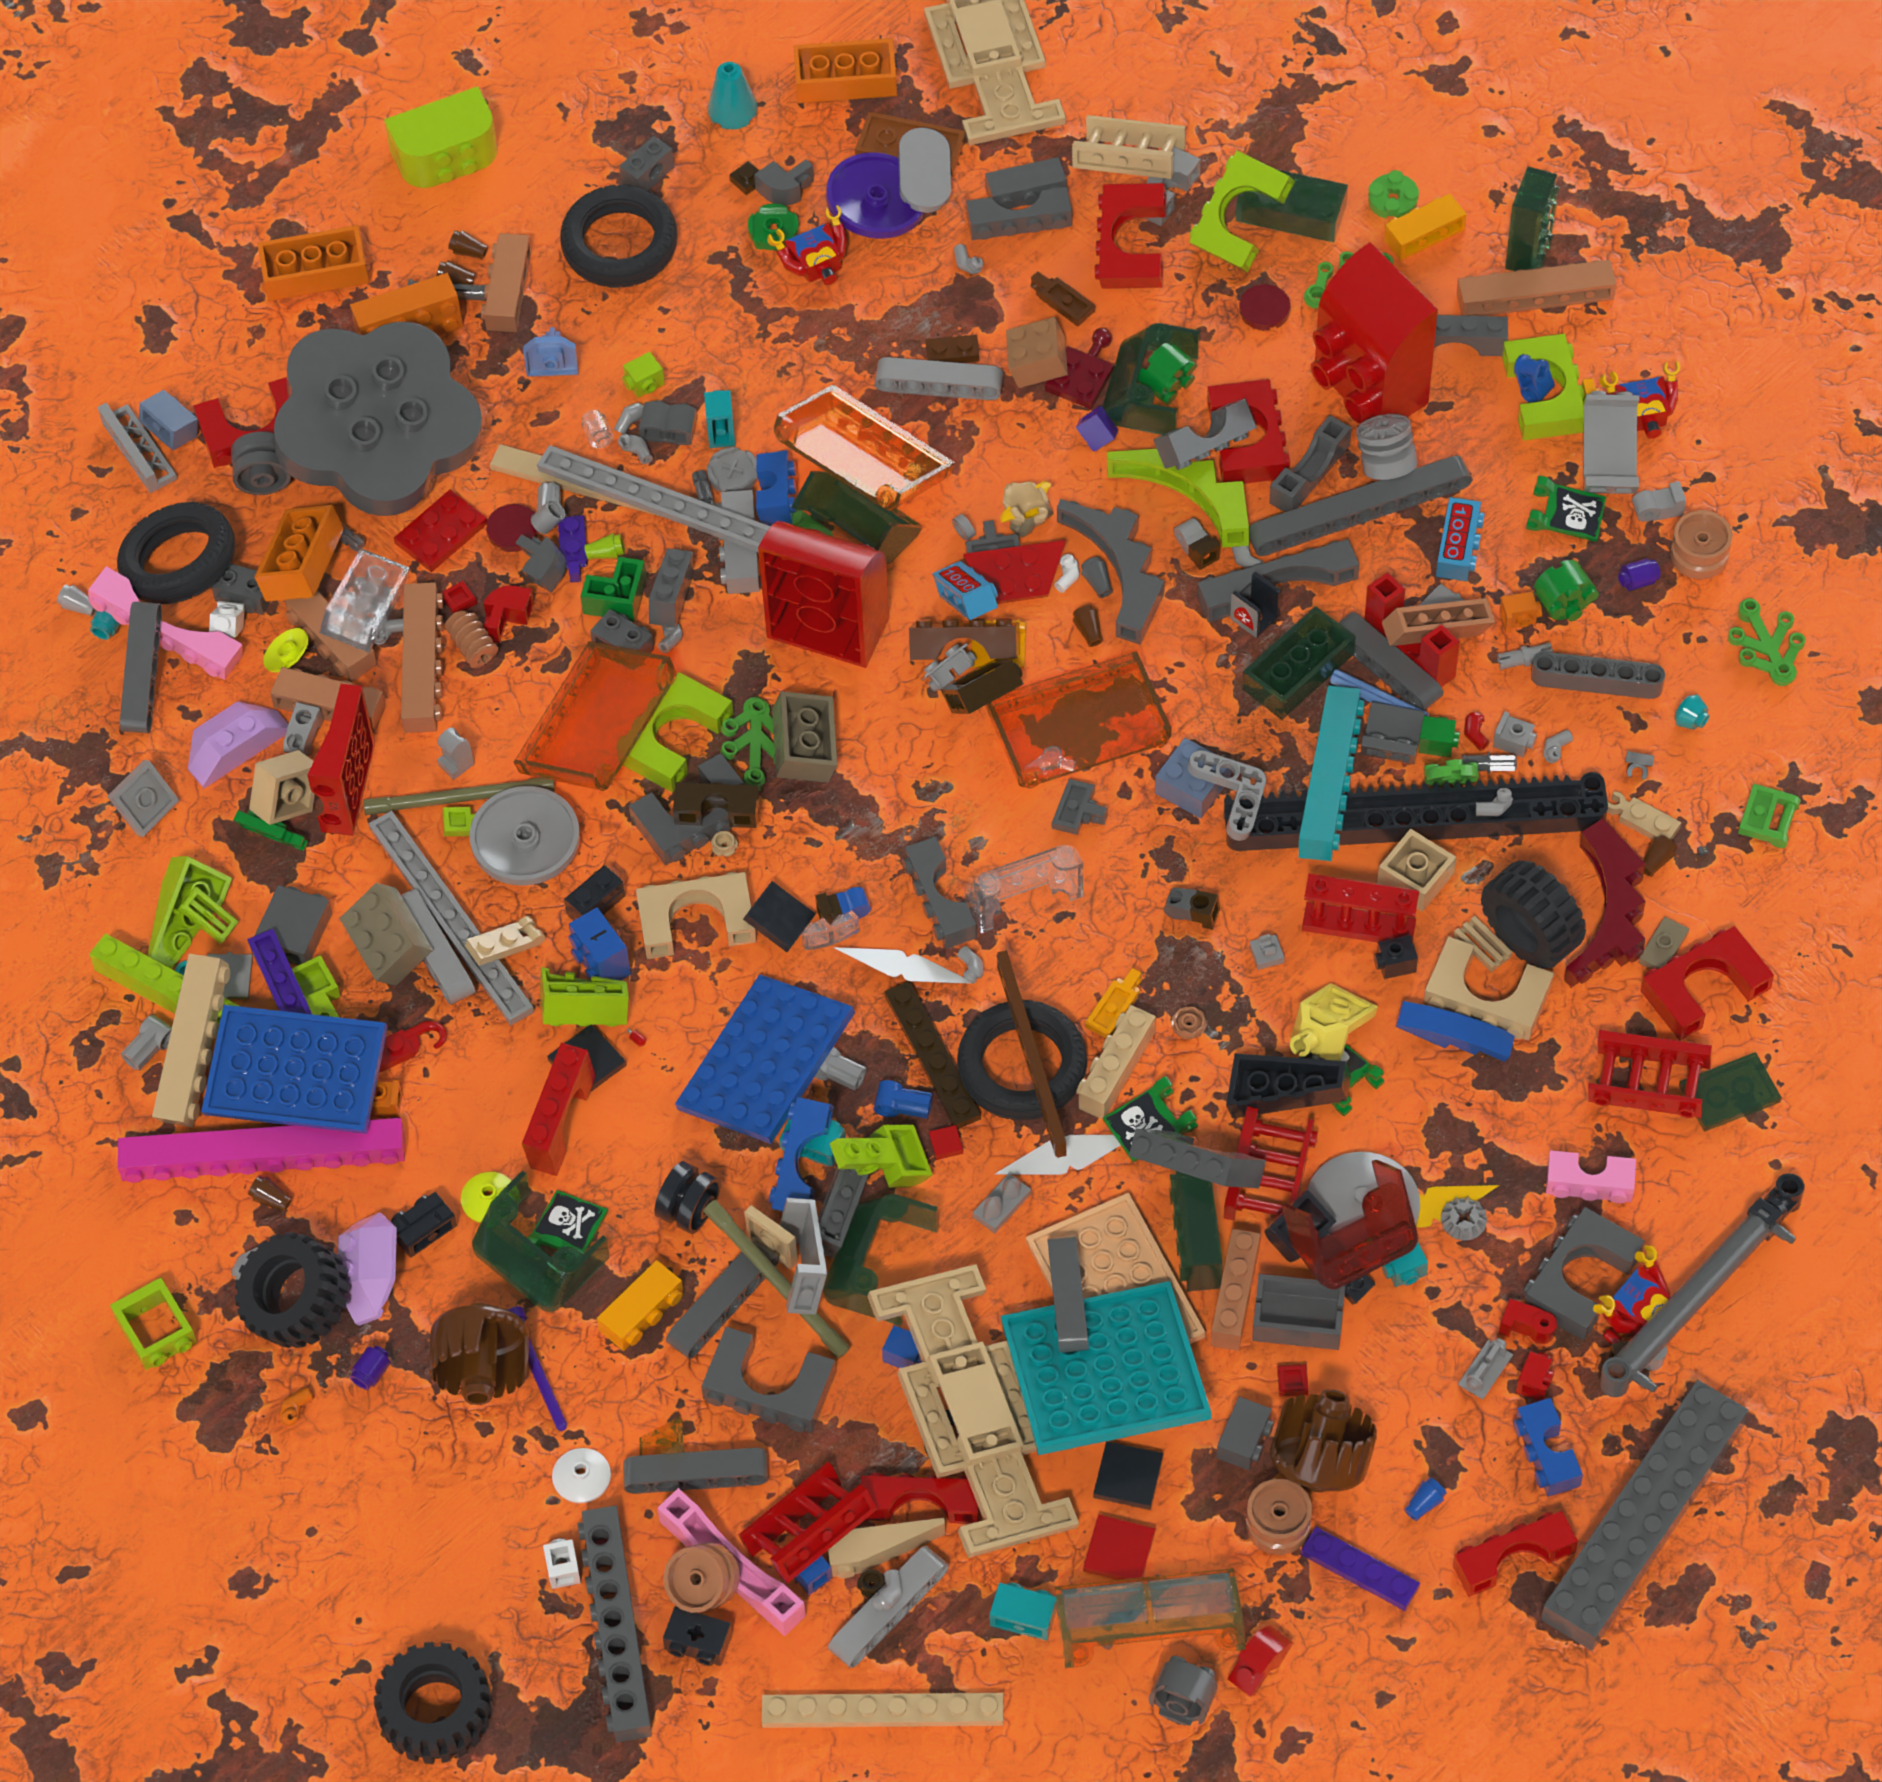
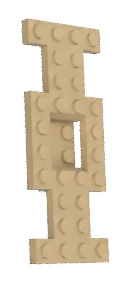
M945 0V4L924 8V16L949 89L974 84L984 116L962 120V127L966 131V139L969 146L1066 124V117L1060 100L1056 99L1035 104L1024 72L1046 68V61L1024 0ZM956 23H957V25H958V28H959V31H960V34H961V37H962L964 46H965L966 51H967V57H966V54H965V52H964V49H963V46H962V43H961V40H960V37H959V34H958V31H957V28H956V25H955Z
M976 1264L872 1290L867 1295L877 1322L904 1315L922 1363L900 1368L897 1375L937 1478L965 1471L983 1517V1521L961 1526L958 1530L968 1558L1076 1529L1079 1525L1069 1497L1041 1504L1023 1458V1455L1037 1452L1015 1375L1008 1343L1003 1341L985 1346L983 1342L978 1343L961 1301L984 1295L986 1291ZM936 1387H941L959 1434L957 1439Z

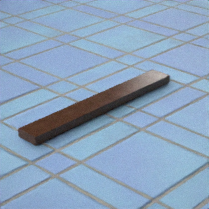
M1007 950L997 952L998 973L1054 1154L1057 1158L1067 1156L1066 1139Z

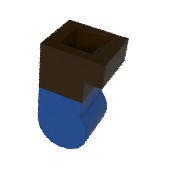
M854 887L843 893L840 892L829 896L826 895V892L815 895L816 910L823 930L860 919L871 910L865 890L861 887Z

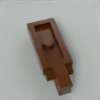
M1038 271L1031 277L1030 286L1036 291V295L1077 327L1095 312L1093 303L1058 277L1048 279Z

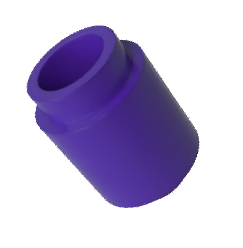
M1643 559L1623 565L1621 572L1618 574L1619 582L1628 591L1652 585L1656 580L1660 579L1659 566L1654 559Z
M379 1346L374 1348L367 1347L351 1369L350 1380L358 1387L369 1390L371 1386H375L391 1364L388 1359L389 1354Z

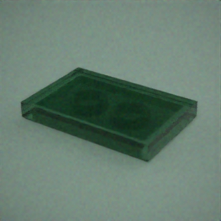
M1756 1052L1699 1074L1695 1098L1702 1099V1118H1696L1705 1132L1781 1102L1782 1097ZM1687 1079L1679 1082V1087L1683 1094Z

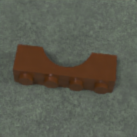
M981 618L969 620V623H959L958 619H944L941 624H932L930 619L916 620V624H912L909 627L910 660H937L945 644L957 638H969L978 642L984 647L990 659H1017L1020 655L1019 622L1012 623L1011 618L996 619V623H985V619Z

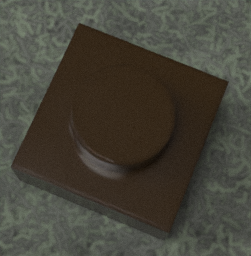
M747 161L729 174L730 181L745 195H748L756 189L754 174L759 170Z

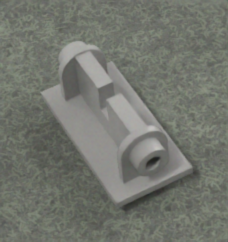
M967 643L961 647L958 644L954 645L945 653L947 656L945 660L940 664L935 660L924 669L927 674L923 676L922 680L930 679L931 682L928 685L933 692L941 691L940 689L955 679L949 672L952 668L959 676L974 665L973 662L976 660L974 654L971 651L968 653L964 651L968 645Z
M1497 1338L1496 1341L1488 1340L1458 1383V1386L1483 1400L1513 1357V1354L1505 1348L1506 1342L1500 1338Z

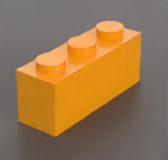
M1449 193L1443 197L1435 198L1432 202L1420 208H1414L1406 215L1390 220L1385 224L1384 241L1397 258L1402 261L1464 231L1467 214Z
M656 1260L597 1317L599 1331L622 1351H625L630 1345L634 1346L640 1341L643 1332L650 1325L655 1326L670 1306L673 1307L679 1303L684 1293L682 1280Z

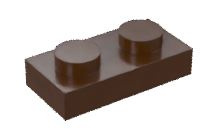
M977 335L925 339L927 360L979 362Z

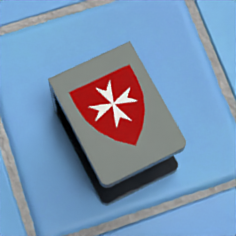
M1254 572L1251 580L1250 599L1247 600L1236 591L1231 594L1230 619L1257 638L1280 616L1281 590L1263 576Z

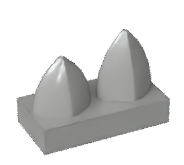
M1009 1173L975 1209L973 1218L995 1234L1031 1195V1189Z

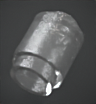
M595 409L587 411L582 416L581 426L589 444L593 448L607 447L612 442L614 433L606 416Z

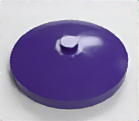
M884 153L857 154L839 163L828 178L826 202L829 211L833 217H836L838 215L836 205H838L841 209L840 223H843V227L855 234L877 239L896 237L913 229L924 216L925 212H919L910 208V204L905 203L901 199L899 191V158Z

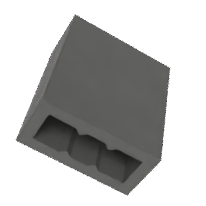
M278 885L254 936L273 929L288 962L295 965L305 963L312 959L331 918L332 910L329 899L320 894L311 895L301 892L292 886L283 887Z

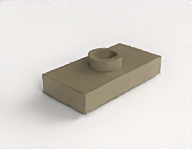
M1664 917L1646 946L1644 953L1640 956L1638 963L1649 969H1659L1666 965L1677 954L1689 934V928Z

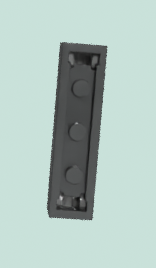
M837 1166L818 1216L824 1255L834 1258L840 1250L868 1174L857 1175L855 1169H839Z

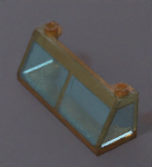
M1234 1568L1055 1586L1059 1640L1065 1668L1087 1665L1094 1656V1647L1212 1634H1214L1216 1645L1224 1651L1246 1650L1244 1622Z

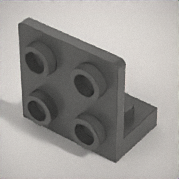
M1373 702L1370 707L1365 736L1363 735L1361 755L1415 765L1425 713L1423 711Z

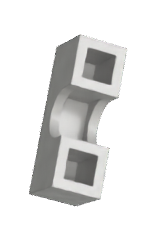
M1176 147L1172 149V152H1174V174L1172 179L1148 177L1147 183H1164L1166 188V218H1144L1161 227L1171 215L1175 206V193L1167 189L1180 188L1188 192L1200 176L1201 159Z

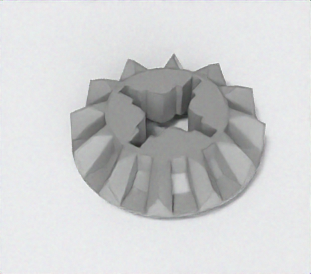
M1468 1196L1460 1199L1456 1197L1453 1201L1446 1203L1441 1213L1442 1227L1448 1235L1455 1239L1472 1240L1481 1235L1486 1227V1210L1481 1207L1479 1201L1475 1202ZM1470 1211L1469 1220L1471 1222L1464 1220L1458 1224V1213L1464 1215Z

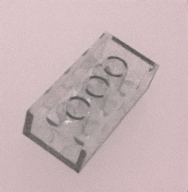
M360 548L325 610L319 633L369 653L403 593L410 568Z

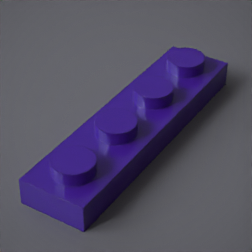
M271 929L248 938V944L278 1010L312 1014L274 930Z
M1315 1527L1301 1550L1302 1556L1403 1611H1406L1420 1588V1582L1318 1527Z

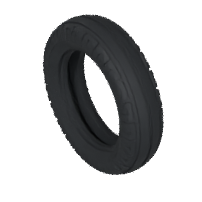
M618 184V186L608 185L604 186V188L600 187L588 192L570 207L561 226L560 243L566 261L583 279L604 287L634 286V284L638 285L650 280L666 267L676 248L677 226L669 207L654 193L637 186ZM614 213H630L640 216L654 230V236L649 246L639 254L625 259L600 257L586 247L583 238L586 230L594 221Z
M183 502L174 504V506L163 507L161 510L158 509L149 514L148 517H144L125 536L117 556L118 573L129 579L134 593L142 601L173 604L191 599L192 596L195 597L203 593L205 589L207 590L213 586L229 568L235 553L234 532L226 517L209 505L197 502ZM189 532H199L208 535V542L202 553L187 566L165 574H151L144 571L149 555L164 541Z
M1022 1000L1031 1030L1040 1032L1050 1038L1058 1047L1062 1057L1061 1066L1057 1074L1048 1082L1056 1110L1058 1111L1074 1097L1081 1080L1085 1076L1087 1066L1085 1044L1075 1024L1061 1011L1042 1002ZM1008 1002L994 1005L978 1015L963 1034L957 1055L958 1072L961 1082L967 1093L979 1106L996 1116L1011 1120H1034L1043 1116L1034 1089L1015 1091L1004 1088L994 1082L984 1069L982 1059L988 1045L999 1035L1016 1030Z

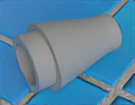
M65 584L59 592L57 603L61 605L62 609L86 614L90 617L96 613L97 610L89 603V596L75 585L69 586Z

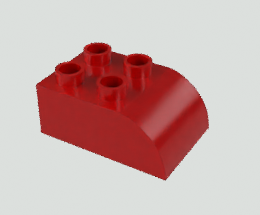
M1371 242L1353 254L1328 283L1319 301L1317 330L1313 332L1316 350L1315 362L1311 364V372L1323 389L1329 390L1333 387L1344 398L1346 411L1359 424L1370 418L1386 414H1399L1409 417L1429 403L1438 309Z
M783 521L775 522L768 529L758 546L767 638L867 668L889 620L885 554L869 545L855 544L835 538L816 529H806Z

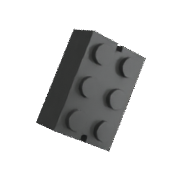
M1259 1274L1252 1341L1339 1350L1346 1283Z

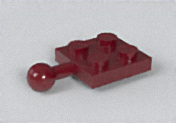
M1106 328L1096 329L1092 334L1093 344L1088 353L1067 346L1068 375L1047 380L1045 392L1092 410L1114 371V364L1097 358L1102 348H1106L1111 344V332Z

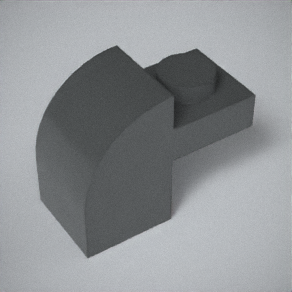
M807 159L788 172L773 161L754 174L756 191L769 202L784 206L801 201L800 190L809 187L814 181L813 165Z
M521 535L516 544L526 555L531 557L522 568V572L533 583L551 593L564 575L566 569L565 556L548 537L540 541L536 537L529 539Z

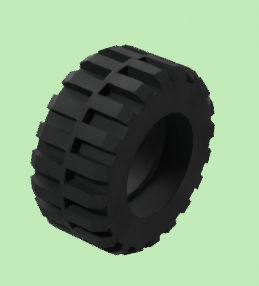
M1515 861L1483 888L1481 905H1483L1484 915L1488 918L1487 922L1495 930L1496 936L1519 959L1525 960L1527 964L1541 969L1555 967L1583 942L1586 933V923L1582 919L1583 913L1581 909L1577 907L1576 900L1573 896H1570L1567 888L1560 884L1552 873L1546 872L1542 866H1536L1531 861Z
M294 1232L273 1235L270 1237V1241L264 1240L258 1244V1249L248 1254L246 1257L248 1261L245 1265H241L239 1269L241 1275L235 1283V1289L238 1290V1294L235 1295V1305L240 1307L237 1309V1313L249 1331L286 1348H302L307 1343L312 1345L320 1340V1335L326 1336L332 1330V1324H337L341 1318L339 1315L341 1309L346 1307L345 1293H349V1283L345 1282V1279L348 1278L346 1268L342 1266L343 1261L339 1255L335 1254L331 1248L308 1236L298 1235ZM303 1268L305 1283L302 1294L291 1308L281 1313L279 1308L281 1288L292 1273Z
M424 1642L423 1648L417 1649L416 1645L408 1647L407 1654L402 1656L401 1653H398L392 1658L394 1662L392 1666L385 1665L381 1671L383 1679H378L376 1682L375 1690L377 1694L374 1696V1707L383 1736L388 1743H392L393 1749L399 1754L406 1752L407 1759L415 1762L418 1761L419 1757L423 1758L424 1764H434V1759H441L442 1763L450 1762V1756L458 1754L460 1758L467 1754L466 1747L469 1745L475 1747L480 1742L479 1733L485 1734L489 1727L488 1719L492 1717V1698L486 1675L480 1669L479 1662L473 1656L468 1658L467 1651L460 1647H457L455 1651L452 1650L450 1643L442 1642L440 1647H436L434 1642ZM440 1682L452 1685L460 1691L461 1701L454 1713L442 1721L422 1723L410 1718L406 1713L405 1707L408 1699L417 1689L424 1685Z

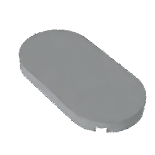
M912 129L902 136L899 144L900 196L905 203L910 204V208L925 213L935 212L944 204L946 205L950 198L949 143L942 134L933 129Z

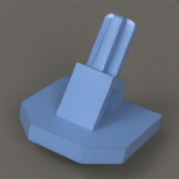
M551 327L548 332H545V335L535 337L523 346L527 377L579 375L576 345L560 336V331H555V327Z

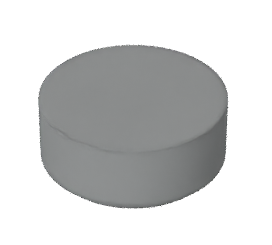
M959 514L952 519L954 529L963 540L968 541L976 535L973 526L963 514Z

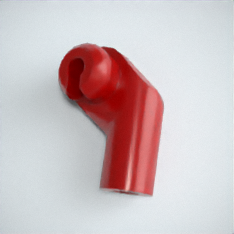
M1471 712L1465 718L1464 735L1478 750L1482 751L1490 743L1480 733L1481 722H1484L1485 719L1480 712Z

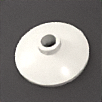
M577 1448L566 1452L557 1460L553 1468L552 1480L556 1491L562 1498L573 1503H588L599 1498L607 1490L611 1480V1470L607 1460L599 1452L588 1448ZM580 1468L586 1469L585 1473L581 1475L577 1474L576 1470Z

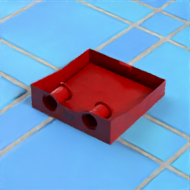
M340 683L329 731L307 774L311 791L320 797L324 804V810L318 816L321 832L354 835L372 760L375 741L363 688L359 685Z

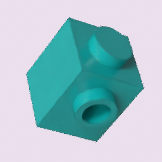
M1417 1239L1385 1250L1381 1268L1387 1279L1391 1278L1395 1287L1403 1284L1408 1286L1427 1275L1428 1261Z

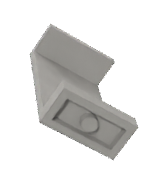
M1594 391L1586 394L1584 400L1583 491L1600 494L1637 493L1639 488V477H1637V405L1639 403V395H1633L1631 392L1606 395V392Z
M787 1198L780 1226L795 1236L796 1244H799L802 1264H797L786 1303L787 1313L816 1314L827 1276L815 1200Z

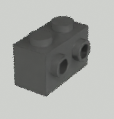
M230 564L224 575L211 586L215 602L245 604L244 611L247 613L264 615L270 601H265L254 578L256 570Z
M611 609L590 630L594 647L633 671L654 650L652 634L647 628L635 625L627 616L622 613L618 614Z
M1238 1397L1217 1445V1459L1246 1470H1250L1253 1461L1259 1462L1264 1446L1261 1445L1264 1436L1269 1438L1275 1421L1271 1420L1272 1409Z

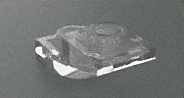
M851 910L845 915L838 916L831 925L824 918L816 923H810L801 933L804 949L824 948L855 935L860 931L859 917Z

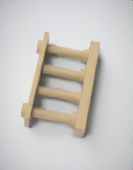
M1087 115L1086 136L1088 141H1074L1072 145L1073 168L1172 179L1174 174V152H1172V149L1176 147L1185 151L1186 126ZM1099 141L1112 142V145L1100 144V143H1098V142H1099ZM1123 144H1130V145H1137V147H1136V148H1135V147H1126V146H1122V145H1123ZM1147 147H1156V148H1162V149H1161V150H1152V149H1147Z

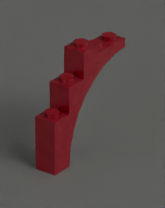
M1604 819L1596 822L1581 834L1579 847L1592 862L1600 879L1604 895V917L1592 942L1580 956L1566 966L1564 981L1571 988L1579 982L1581 984L1587 982L1594 972L1600 968H1608L1614 960L1622 967L1628 962L1633 963L1637 961L1644 953L1646 938L1634 927V924L1642 919L1646 901L1633 887H1636L1643 880L1645 863Z

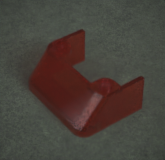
M1377 1159L1371 1161L1378 1187L1369 1191L1363 1198L1362 1209L1364 1217L1321 1239L1314 1227L1311 1214L1287 1203L1282 1205L1292 1246L1322 1286L1331 1290L1338 1289L1414 1250L1418 1242V1233L1401 1169Z

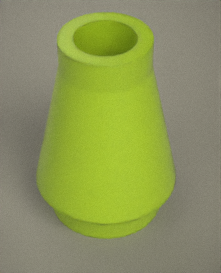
M612 533L590 544H585V552L588 560L618 559L621 555H625V547L621 534L615 535Z

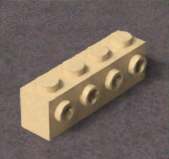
M1130 1005L1126 1014H1120L1115 1025L1116 1031L1113 1036L1110 1034L1107 1036L1102 1048L1104 1050L1100 1058L1097 1056L1094 1058L1089 1070L1091 1072L1087 1080L1083 1078L1077 1088L1076 1093L1079 1095L1080 1110L1100 1119L1109 1113L1155 1034L1156 1016Z

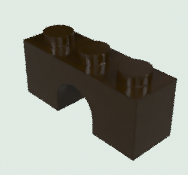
M694 781L676 782L673 804L675 825L702 826L703 816L709 809L722 808L728 812L729 827L757 828L759 809L758 786L747 783L731 785L720 782L711 784L696 783Z

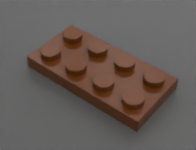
M869 111L855 148V155L862 153H884L899 158L898 151L902 136L912 129L929 128L942 134L949 143L950 173L952 176L966 138V131Z

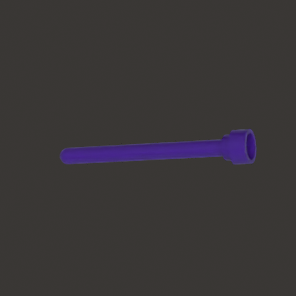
M516 1306L508 1309L518 1315L524 1322L527 1320L522 1307ZM529 1338L528 1365L557 1430L564 1431L567 1428V1422Z

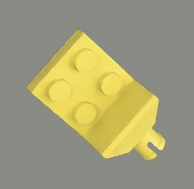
M1330 983L1300 1003L1290 1039L1292 1052L1295 1055L1300 1052V1057H1304L1311 1052L1326 1060L1341 1061L1348 1034L1375 1017L1378 1006Z

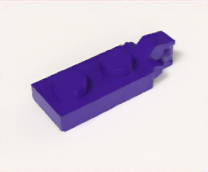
M584 515L565 517L558 524L560 551L565 556L566 569L569 568L570 583L581 582L580 567L588 565L585 552L586 531Z

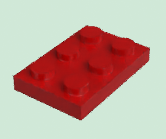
M449 489L394 537V543L432 573L487 524V518Z

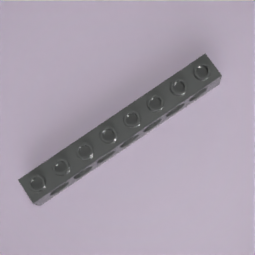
M617 1505L581 1511L583 1522L577 1523L580 1540L586 1539L587 1549L581 1550L584 1567H590L591 1576L585 1577L588 1595L594 1594L595 1603L589 1604L592 1622L598 1621L599 1631L593 1632L596 1650L602 1649L603 1654L602 1659H597L600 1677L606 1676L607 1686L601 1687L604 1705L610 1704L611 1714L606 1715L608 1733L614 1732L616 1743L652 1737ZM600 1538L608 1540L603 1545H597L594 1542ZM604 1565L612 1567L608 1572L599 1571V1568ZM608 1592L617 1594L610 1600L602 1598ZM611 1620L620 1621V1624L616 1627L606 1625ZM616 1647H622L625 1649L624 1652L619 1655H614L610 1653L611 1650ZM619 1675H627L629 1677L628 1680L622 1683L615 1681V1678ZM623 1703L633 1704L629 1710L623 1711L619 1709V1706Z

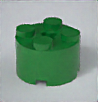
M1173 342L1170 344L1165 343L1149 357L1147 361L1150 365L1147 370L1142 368L1138 375V382L1160 401L1169 405L1175 400L1179 389L1182 387L1187 389L1193 383L1195 377L1192 374L1197 364Z
M1565 560L1560 562L1563 566L1554 569L1552 566L1539 576L1534 585L1536 589L1534 593L1552 619H1568L1571 622L1581 617L1582 610L1595 601L1599 593L1577 561Z

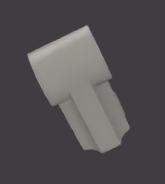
M543 482L538 487L537 512L531 516L533 527L538 532L547 534L566 516L561 506L560 486L554 482Z
M156 1015L148 1016L140 1026L139 1034L120 1053L122 1059L131 1068L140 1071L159 1049L165 1050L168 1048L172 1027Z
M833 1047L814 1077L824 1081L829 1078L855 1091L861 1086L867 1071L866 1067L841 1056V1053Z

